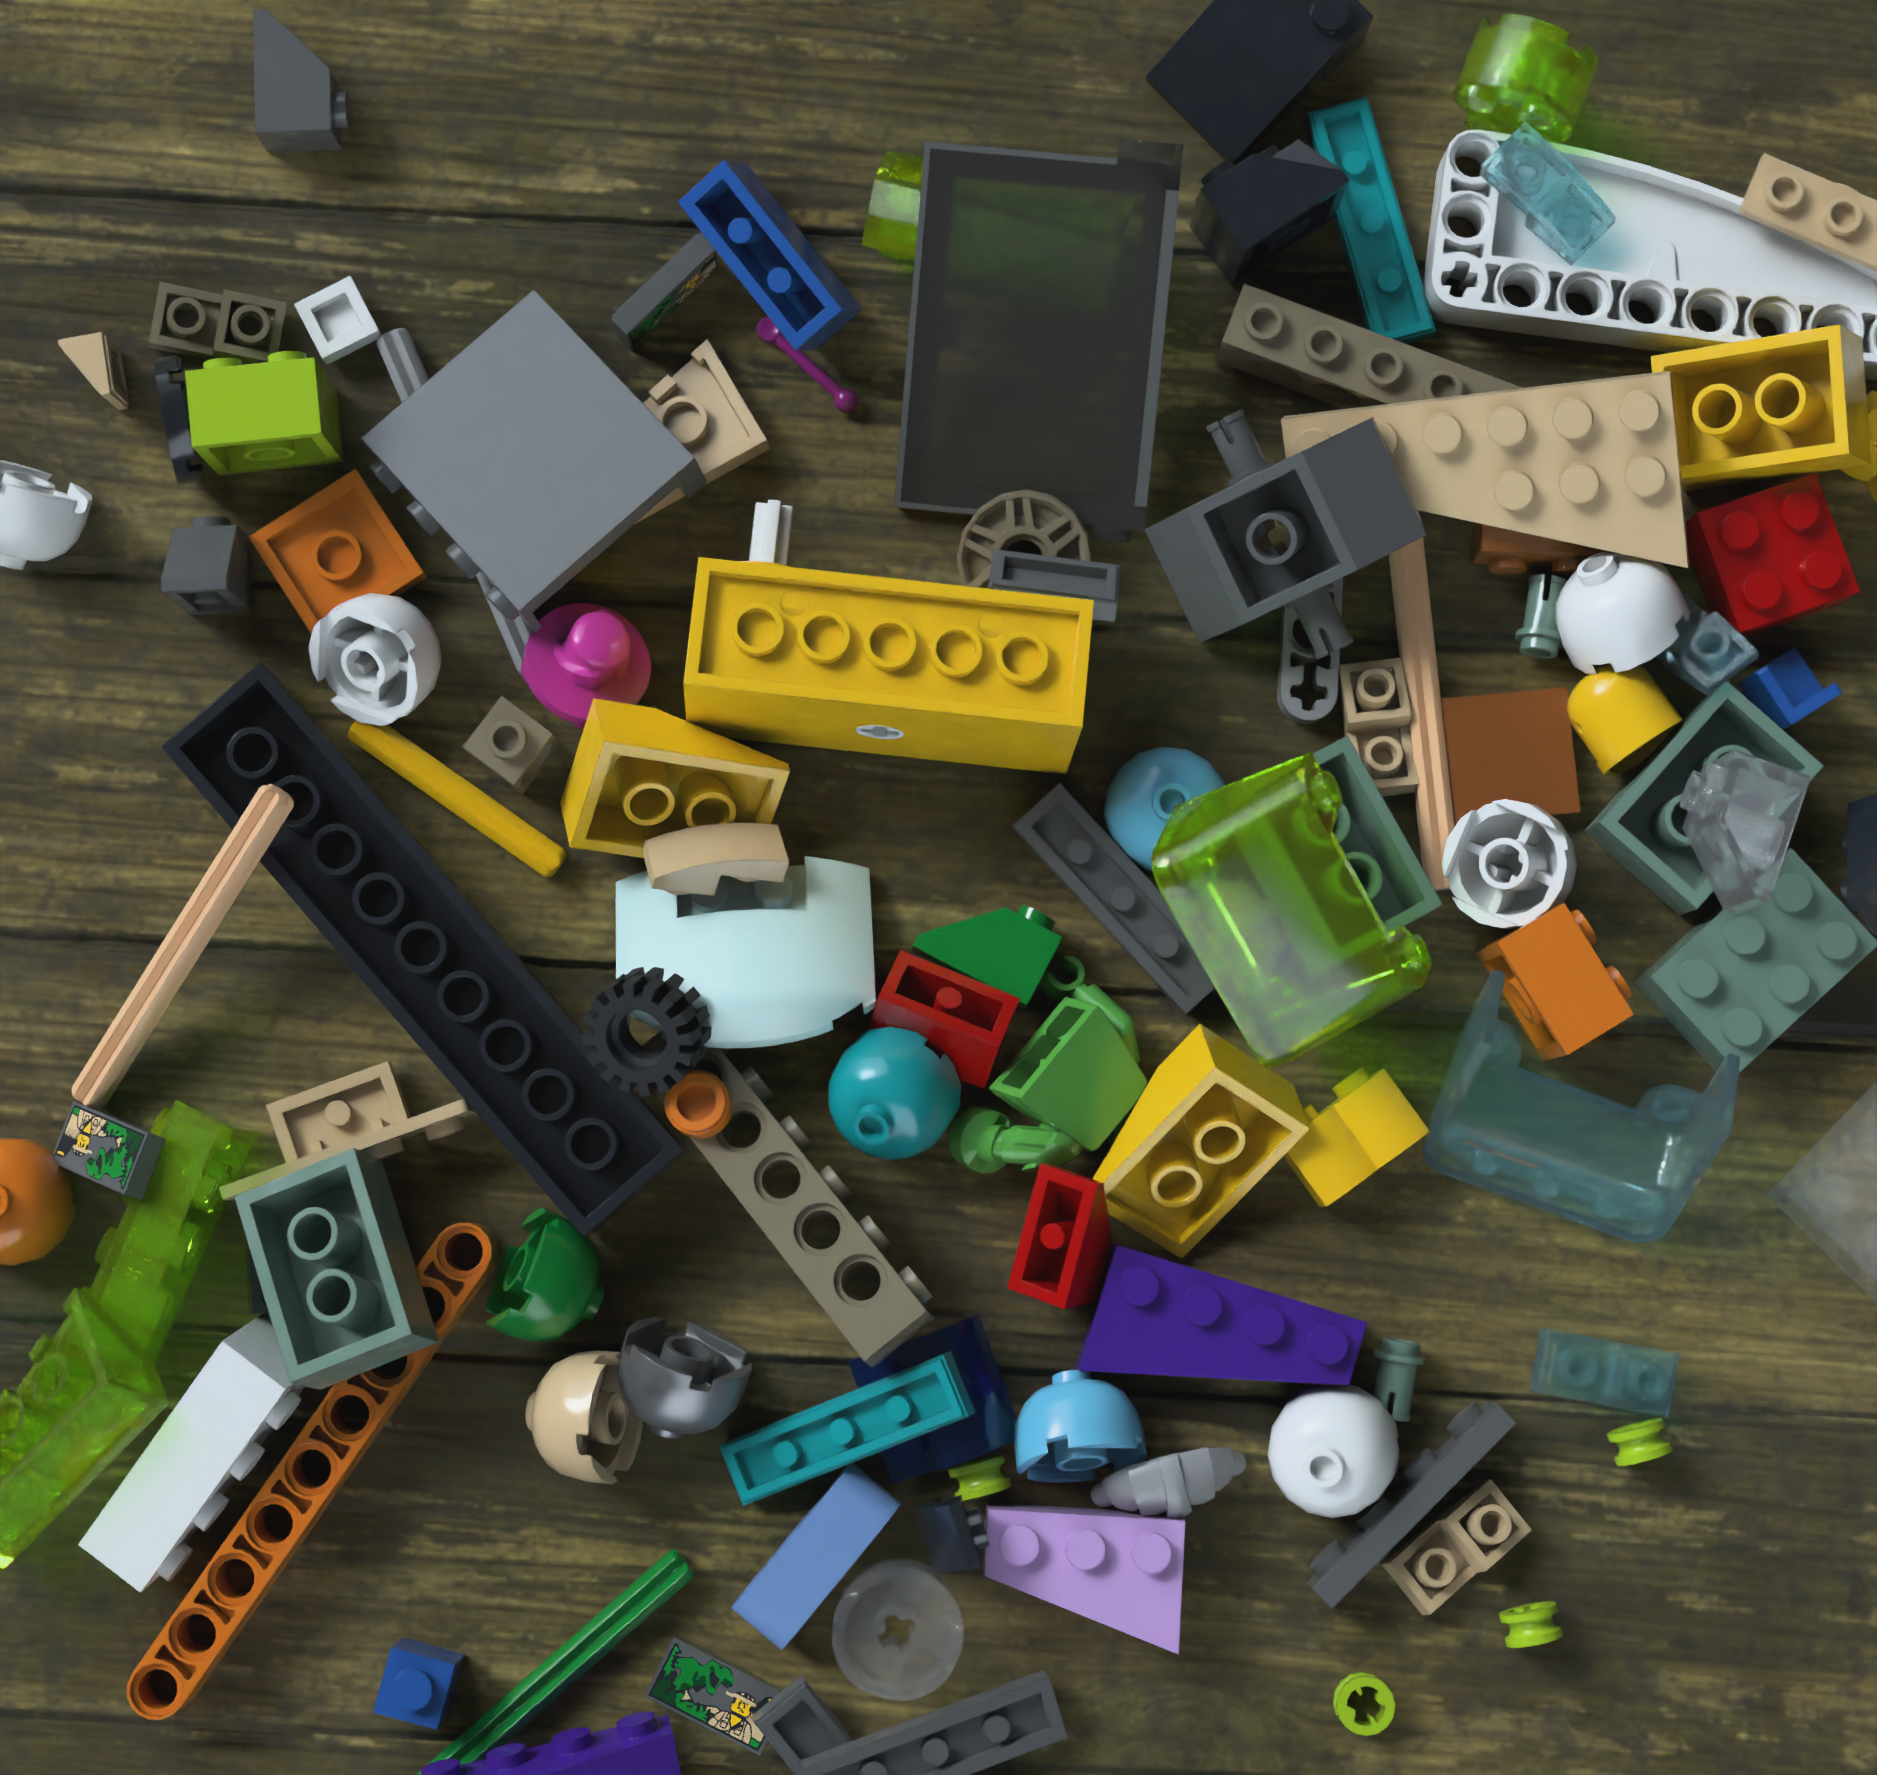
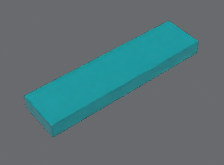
M1368 97L1307 112L1305 121L1314 151L1343 170L1350 180L1335 214L1334 221L1366 329L1405 344L1433 337L1436 329Z
M949 1351L720 1444L719 1447L744 1506L969 1417L976 1412L952 1353Z

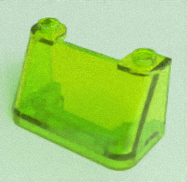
M1312 752L1175 805L1153 849L1151 857L1154 878L1163 898L1260 1064L1266 1068H1274L1295 1061L1415 992L1425 984L1428 972L1431 969V956L1428 947L1419 934L1412 935L1404 926L1386 929L1332 830L1336 823L1337 809L1342 806L1341 791L1334 776L1329 771H1322Z

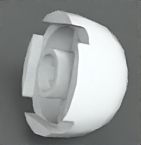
M0 460V565L11 569L23 570L27 560L44 562L65 554L77 542L86 524L93 500L92 495L71 482L67 494L55 490V485L47 481L52 474L17 463Z
M1601 552L1582 561L1574 574L1565 583L1556 603L1555 620L1563 646L1574 667L1586 674H1597L1593 665L1611 663L1615 673L1643 664L1671 646L1680 636L1675 627L1676 623L1681 619V616L1688 622L1690 611L1677 582L1663 565L1656 561L1620 553L1610 554Z
M368 593L350 599L334 607L328 615L320 619L313 627L308 647L311 668L317 681L320 682L326 678L331 689L337 694L331 699L332 703L340 711L355 720L378 726L390 724L400 717L407 716L428 696L435 687L442 660L439 639L431 622L416 606L400 597Z
M1502 799L1486 804L1478 810H1471L1460 818L1446 840L1442 868L1444 877L1448 878L1450 889L1455 896L1452 899L1462 912L1480 924L1513 929L1529 923L1565 901L1573 888L1577 861L1573 841L1560 821L1537 805Z
M1323 1384L1312 1385L1289 1399L1272 1425L1268 1448V1459L1272 1476L1286 1498L1307 1513L1329 1518L1353 1515L1380 1499L1397 1472L1399 1446L1396 1423L1381 1401L1360 1387L1344 1385L1343 1387L1336 1385L1322 1386Z

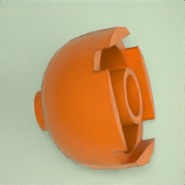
M0 1138V1265L16 1266L44 1257L63 1241L75 1215V1203H72L73 1191L70 1184L73 1181L70 1171L57 1164L52 1156L53 1150L31 1139Z

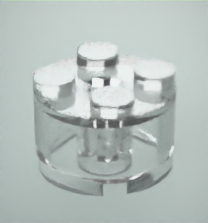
M888 1559L871 1564L858 1572L847 1583L839 1596L832 1622L834 1655L840 1669L855 1687L868 1694L870 1693L874 1696L893 1701H911L924 1697L939 1688L950 1677L962 1651L964 1625L959 1600L944 1577L918 1560ZM896 1614L900 1621L910 1618L914 1622L909 1627L910 1640L901 1644L896 1636H890L886 1639L882 1636V1633L887 1629L888 1616Z

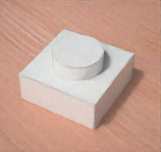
M351 276L294 304L326 365L377 340L381 336Z

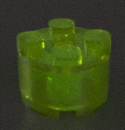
M1501 14L1498 24L1490 26L1489 17L1482 19L1453 91L1455 102L1467 113L1463 124L1469 130L1501 131L1511 135L1560 144L1561 141L1569 139L1573 133L1599 65L1597 54L1586 43L1580 54L1575 49L1566 45L1570 35L1569 32L1536 18L1516 14Z

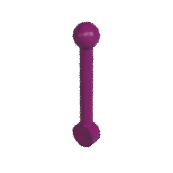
M768 316L758 322L757 333L762 342L766 344L775 343L834 397V405L837 410L843 413L855 410L858 405V396L853 390L849 388L842 389L802 351H795Z

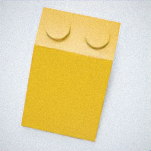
M593 698L560 802L569 846L571 848L644 858L642 850L645 840L665 833L709 824H771L790 773L789 765L659 709Z
M1199 1024L1157 1067L1095 1173L1093 1180L1102 1182L1104 1185L1109 1215L1182 1259L1310 1130V1126L1292 1083L1202 1024Z

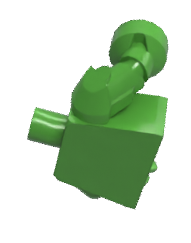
M1064 956L1058 963L1060 968L1071 977V984H1062L1050 972L1046 971L1041 979L1044 992L1052 999L1062 1001L989 1087L996 1096L1038 1126H1014L1011 1120L1003 1113L984 1106L971 1107L960 1113L953 1121L949 1132L948 1146L952 1157L960 1165L980 1173H993L1003 1168L1007 1163L1024 1164L1021 1171L1038 1172L1041 1163L1059 1167L1076 1159L1082 1150L1092 1152L1098 1149L1104 1141L1111 1147L1131 1113L1129 1110L1145 1090L1147 1079L1138 1066L1140 1053L1132 1017L1096 984L1088 987L1083 982L1085 975L1084 966L1077 958Z

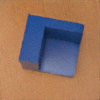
M1796 647L1737 683L1744 696L1782 730L1843 693L1836 682L1823 689Z

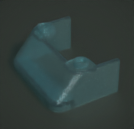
M1493 969L1460 1032L1428 1125L1430 1132L1426 1134L1423 1147V1155L1426 1162L1433 1169L1444 1175L1628 1241L1646 1243L1664 1237L1732 1131L1740 1057L1728 1053L1704 1093L1679 1085H1659L1646 1091L1636 1108H1632L1518 1067L1523 1050L1522 1038L1513 1027L1497 1020L1506 973Z

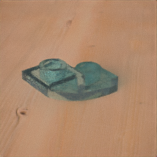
M1524 122L1481 165L1480 176L1526 215L1525 226L1571 266L1615 223L1616 217L1589 183L1527 122Z
M1681 590L1690 611L1688 622L1681 616V619L1675 625L1680 636L1671 646L1654 658L1684 682L1709 695L1759 657L1758 650L1717 611L1707 615Z
M1540 1327L1530 1391L1669 1418L1679 1354Z

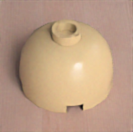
M585 1351L567 1357L555 1363L538 1384L536 1392L530 1395L525 1412L527 1427L532 1431L534 1443L546 1464L558 1473L586 1482L614 1484L618 1481L613 1476L615 1470L628 1471L632 1465L641 1440L643 1420L635 1415L621 1396L618 1382L621 1352Z

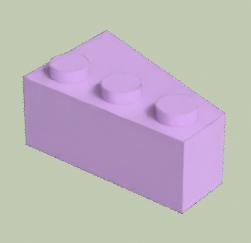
M986 1502L985 1529L990 1546L984 1547V1576L1179 1655L1185 1520L1183 1517L1168 1518L1164 1513L1155 1516L1141 1515L1140 1511Z

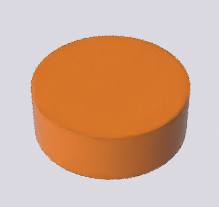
M690 1071L679 1083H676L670 1090H667L665 1095V1112L669 1121L676 1129L688 1137L702 1139L714 1136L727 1125L732 1115L733 1099L728 1087L720 1078L708 1071Z

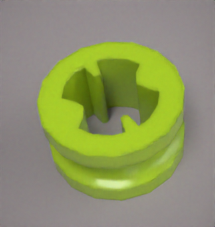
M1653 1418L1643 1420L1608 1432V1441L1615 1443L1619 1448L1618 1455L1614 1457L1616 1466L1633 1465L1672 1452L1671 1442L1664 1441L1661 1437V1430L1666 1427L1664 1419Z
M990 1455L949 1468L950 1478H955L959 1482V1489L954 1493L955 1497L962 1495L963 1501L1011 1487L1010 1477H1004L1000 1470L1001 1465L1005 1463L1004 1455Z
M1554 1601L1535 1602L1501 1611L1499 1613L1500 1622L1507 1624L1510 1629L1509 1635L1504 1638L1506 1647H1530L1562 1638L1564 1636L1562 1627L1555 1625L1553 1622V1615L1558 1612L1557 1603Z
M1365 1672L1349 1674L1340 1681L1334 1691L1333 1706L1335 1714L1342 1724L1355 1734L1363 1736L1379 1734L1389 1726L1394 1717L1395 1701L1393 1694L1388 1686L1373 1674ZM1361 1687H1372V1697L1380 1704L1379 1711L1374 1717L1369 1712H1366L1367 1720L1365 1721L1354 1720L1356 1711L1347 1703L1349 1696L1353 1691L1362 1695Z

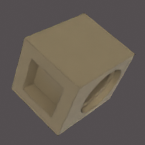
M501 696L463 745V748L475 760L523 795L561 744L553 733Z

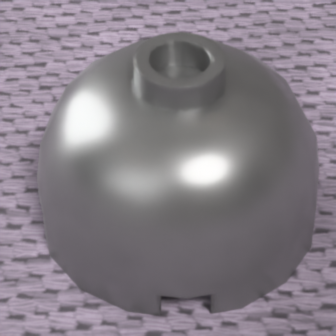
M652 1317L637 1320L628 1327L621 1349L618 1382L623 1399L635 1415L646 1422V1427L652 1433L661 1437L675 1439L680 1438L683 1434H696L716 1428L736 1409L745 1392L752 1365L751 1363L746 1366L743 1365L746 1356L744 1349L725 1335L700 1324L687 1321L685 1326L686 1334L675 1330H665L664 1326L667 1318Z

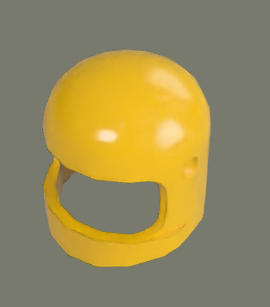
M1611 663L1602 665L1595 669L1597 674L1585 676L1575 686L1568 698V718L1577 734L1596 759V766L1603 776H1618L1635 768L1648 758L1683 721L1654 678L1641 665L1615 673Z

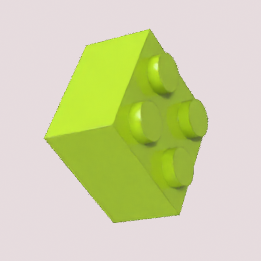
M281 351L268 355V362L244 365L242 360L236 358H215L205 361L203 363L204 369L185 371L192 448L218 475L344 462L337 389L315 357L307 358L306 354L300 351Z

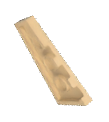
M706 339L691 353L692 359L673 377L667 374L649 391L650 397L643 404L695 457L707 480L706 484L770 448L766 437L708 339ZM676 487L636 523L683 498L685 495Z

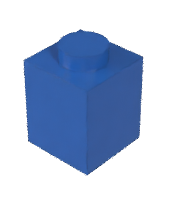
M403 1637L391 1647L373 1713L437 1730L449 1716L465 1654Z

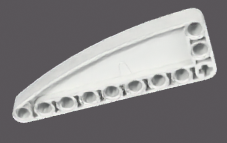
M1466 130L1458 134L1450 142L1436 173L1423 280L1424 292L1431 316L1434 319L1447 324L1666 353L1762 338L1757 334L1753 319L1758 317L1768 319L1773 323L1777 330V335L1815 329L1816 326L1827 327L1840 324L1862 337L1865 379L1877 380V272L1741 215L1739 208L1744 198L1641 163L1587 149L1500 132ZM1459 157L1475 159L1480 163L1483 175L1479 177L1464 175L1458 170L1455 159ZM1459 216L1468 219L1476 229V236L1471 238L1457 236L1451 231L1448 219ZM1448 278L1460 281L1458 290H1465L1461 297L1449 294L1451 286L1445 285ZM1506 285L1522 287L1527 291L1531 305L1528 307H1517L1510 304L1503 294V287ZM1568 293H1578L1585 296L1592 306V314L1585 316L1575 314L1569 309L1565 295ZM1639 301L1650 307L1654 314V323L1643 324L1637 322L1628 310V302ZM1700 309L1708 312L1715 321L1716 331L1705 332L1697 328L1691 319V310Z

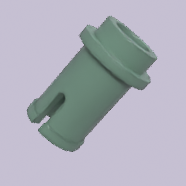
M1545 574L1532 575L1528 578L1527 583L1529 587L1523 628L1516 631L1515 639L1520 642V653L1526 656L1542 659L1555 658L1558 655V648L1563 647L1555 620L1556 603L1562 588L1568 580L1552 575L1549 599L1544 601L1546 576Z
M1382 1337L1381 1348H1374L1373 1356L1379 1358L1373 1397L1381 1401L1388 1411L1390 1394L1394 1392L1395 1399L1392 1418L1394 1421L1409 1422L1417 1365H1424L1425 1357L1419 1355L1421 1344L1406 1339Z

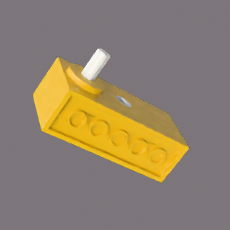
M768 500V503L756 502L749 561L698 557L683 682L687 722L723 737L1066 774L1083 727L1094 600L787 566L794 508L793 506L781 505V501Z

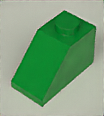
M1021 905L1018 913L1004 907L918 934L912 945V951L949 970L1020 998L1018 1006L1025 1009L1062 936L1052 932L1056 923L1053 919L1031 907Z

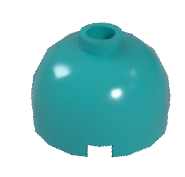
M892 1026L868 1030L845 1050L836 1065L829 1081L828 1105L836 1129L852 1147L867 1156L883 1160L917 1156L933 1146L942 1137L960 1107L961 1084L954 1064L945 1053L939 1059L934 1051L924 1046L928 1040L927 1038L915 1031Z

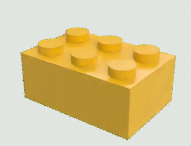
M1840 324L1651 356L1652 373L1671 371L1682 491L1684 492L1871 464L1862 337Z

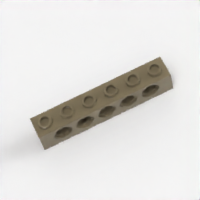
M1244 284L1215 359L1216 362L1342 409L1522 388Z
M660 1031L642 1046L648 1050L660 1052L665 1049L667 1040L661 1038ZM708 1047L705 1056L692 1070L720 1071L722 1082L728 1087L732 1095L733 1111L729 1122L719 1133L702 1139L690 1137L863 1361L874 1368L934 1319L923 1305L933 1296L909 1266L898 1273L883 1253L893 1245L869 1215L858 1222L846 1208L843 1202L850 1198L852 1193L829 1164L818 1172L805 1156L804 1152L813 1144L790 1115L779 1122L764 1104L774 1095L754 1069L749 1066L740 1073L726 1055L733 1048ZM657 1089L655 1093L664 1104L667 1091L660 1094L659 1089ZM746 1119L759 1120L761 1133L758 1140L747 1148L733 1147L731 1136L735 1126ZM786 1168L799 1170L801 1179L797 1191L787 1198L778 1199L772 1197L770 1183L774 1175ZM824 1218L838 1220L840 1224L838 1240L826 1249L812 1248L809 1242V1233L813 1225ZM865 1268L877 1270L881 1279L877 1293L864 1301L851 1299L848 1287L852 1276L857 1271Z

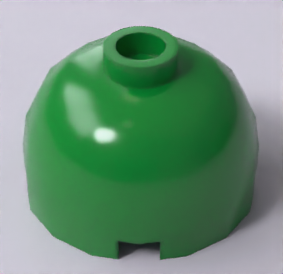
M538 1208L520 1226L521 1229L530 1232L525 1243L518 1250L515 1246L509 1244L493 1278L485 1307L486 1311L496 1315L485 1321L487 1327L507 1336L528 1342L554 1341L574 1329L581 1318L590 1321L597 1313L605 1293V1286L598 1283L601 1264L597 1249L589 1236L583 1237L567 1218L546 1208Z

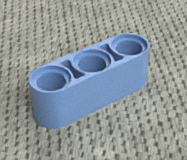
M854 1462L848 1464L734 1602L731 1609L778 1649L782 1650L899 1508L901 1502Z

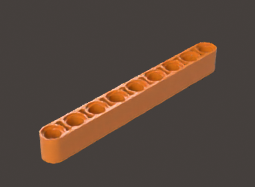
M456 1223L446 1227L438 1235L417 1265L416 1270L422 1288L428 1286L437 1289L445 1301V1311L442 1317L436 1323H433L439 1342L408 1354L405 1370L398 1377L384 1374L378 1366L333 1385L132 1672L127 1683V1698L130 1706L138 1715L149 1720L165 1719L187 1706L198 1694L495 1268L499 1259L500 1246L496 1235L488 1227L479 1223ZM464 1233L475 1235L483 1248V1256L480 1263L471 1270L460 1268L454 1262L451 1255L454 1240ZM348 1395L362 1398L368 1406L369 1419L362 1430H352L341 1421L339 1415L340 1405ZM310 1449L323 1452L330 1461L331 1474L324 1484H315L304 1476L302 1460ZM271 1504L281 1505L291 1514L293 1528L287 1538H277L266 1529L264 1514ZM232 1559L243 1560L252 1568L254 1584L250 1592H239L228 1583L226 1569ZM193 1614H202L213 1622L216 1629V1638L211 1647H203L191 1639L188 1625ZM155 1669L165 1670L175 1678L177 1695L174 1701L161 1700L152 1692L150 1678Z

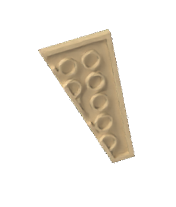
M1671 371L1284 416L1281 419L1285 458L1287 459L1373 417L1408 492L1419 511L1680 567H1689Z

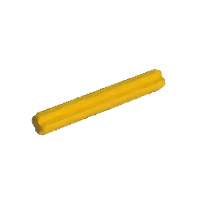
M357 720L351 725L347 734L349 740L539 874L550 878L559 870L567 855L565 849L389 725L378 726L361 723Z

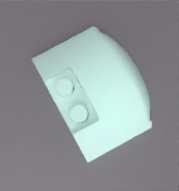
M805 856V865L788 866L783 883L764 880L744 882L731 876L721 875L714 896L693 893L675 895L664 890L652 889L647 871L616 882V979L622 974L627 975L632 969L639 967L644 968L645 974L653 967L664 968L663 981H666L674 973L683 977L684 981L679 989L686 994L694 986L701 995L692 1003L694 1008L707 1006L710 1017L700 1026L712 1027L711 1038L704 1044V1046L710 1048L774 1046L796 1042L833 1030L832 1020L841 1017L861 1003L864 1014L876 1006L869 868L852 863ZM641 1010L629 1012L627 1016L628 1027H630V1016L653 1028L661 1030V1038L667 1040L662 1026L654 1017Z

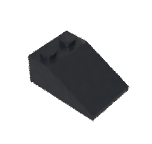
M1214 0L1147 74L1145 80L1225 161L1232 159L1236 163L1364 43L1374 16L1358 0Z

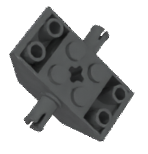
M1241 409L1220 421L1218 420L1206 426L1232 479L1227 481L1229 487L1144 530L1199 643L1286 605L1287 609L1294 607L1315 650L1314 654L1319 659L1330 654L1333 650L1337 651L1354 642L1328 591L1333 588L1332 582L1426 536L1428 532L1373 417L1275 464L1273 459L1266 461L1247 422L1244 409ZM1274 520L1279 525H1285L1288 528L1291 536L1287 540L1289 548H1287L1283 541L1275 544L1270 541L1268 533L1276 527Z

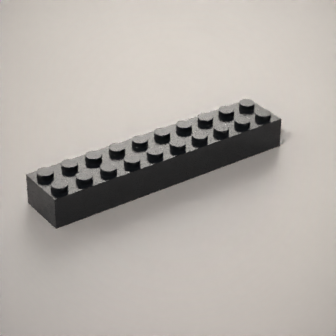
M261 662L161 746L232 830L259 787L273 784L287 792L294 799L293 809L260 859V862L583 1237L592 1236L688 1152L635 1089L630 1093L619 1090L622 1078L618 1075L610 1083L600 1076L608 1067L603 1061L594 1066L590 1063L587 1056L596 1049V1046H583V1029L278 677Z

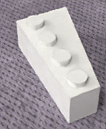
M269 1312L261 1314L220 1343L78 1544L140 1593L160 1576L169 1582L178 1573L193 1552V1549L187 1545V1542L198 1528L206 1531L217 1519L229 1502L224 1493L235 1479L241 1481L252 1470L265 1451L261 1446L273 1429L278 1430L286 1422L301 1401L299 1394L305 1386L289 1382Z

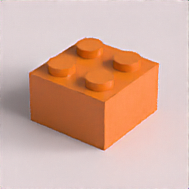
M1564 902L1529 923L1513 929L1476 952L1477 957L1542 1061L1567 1056L1634 1015L1626 1002L1632 998L1626 981L1614 966L1604 967L1592 948V945L1597 943V938L1591 925L1579 910L1576 909L1570 912Z

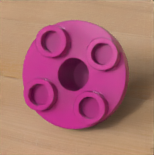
M574 603L561 606L541 618L539 623L542 627L537 632L532 630L526 642L521 664V674L535 697L545 708L558 717L572 722L579 729H584L593 698L633 705L639 703L649 684L651 661L644 639L627 619L609 608L589 603Z

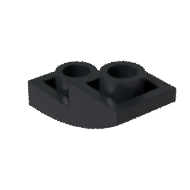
M962 1495L941 1502L935 1497L913 1504L933 1570L956 1572L981 1566V1556L978 1549L990 1546L978 1507L966 1510Z

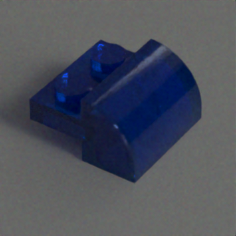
M979 1314L908 1339L874 1368L865 1363L860 1356L848 1361L856 1385L860 1388L951 1351L976 1413L969 1417L880 1451L892 1484L936 1469L943 1470L963 1463L1014 1441L1017 1418Z

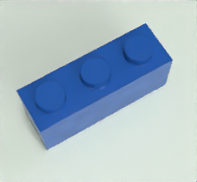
M723 160L678 201L795 351L817 350L863 310L747 163Z

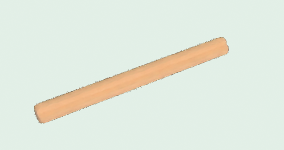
M1422 537L1388 555L1399 656L1402 660L1412 715L1409 729L1413 760L1419 779V785L1416 786L1417 791L1414 792L1422 868L1434 890L1439 891L1450 889L1449 880L1443 874L1442 859L1446 840L1454 829L1455 823L1424 540Z
M273 784L259 787L73 1084L72 1096L82 1102L84 1106L97 1109L107 1104L293 809L294 799L281 788Z

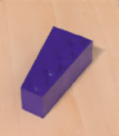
M1112 1244L1075 1368L1079 1371L1349 1385L1367 1322Z
M638 1712L619 1719L616 1722L617 1727L593 1733L586 1727L572 1728L554 1735L551 1738L552 1743L527 1749L523 1743L502 1745L490 1750L486 1754V1759L461 1765L458 1759L439 1760L423 1767L420 1775H681L669 1715L655 1717L653 1712Z

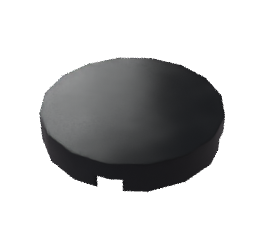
M177 355L155 358L154 367L160 406L177 482L179 485L202 482V478H204L202 463L190 465V460H194V454L198 453L192 448L187 389L184 379L174 380L173 374L184 371L183 362Z

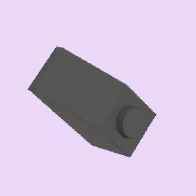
M266 9L253 10L255 133L267 152L342 150L341 129L351 128L352 119L348 90H341L330 68Z
M218 516L198 517L192 520V527L173 528L161 576V592L189 615L252 612L249 536L238 525H231V519Z

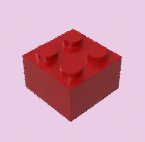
M1816 473L1698 512L1685 522L1688 555L1721 645L1839 606L1860 592Z

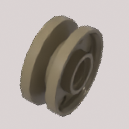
M1028 489L1000 494L981 506L962 531L957 553L962 586L988 588L993 550L1007 551L1011 544L1020 540L1032 541L1039 547L1044 556L1091 561L1088 534L1074 510L1053 495Z

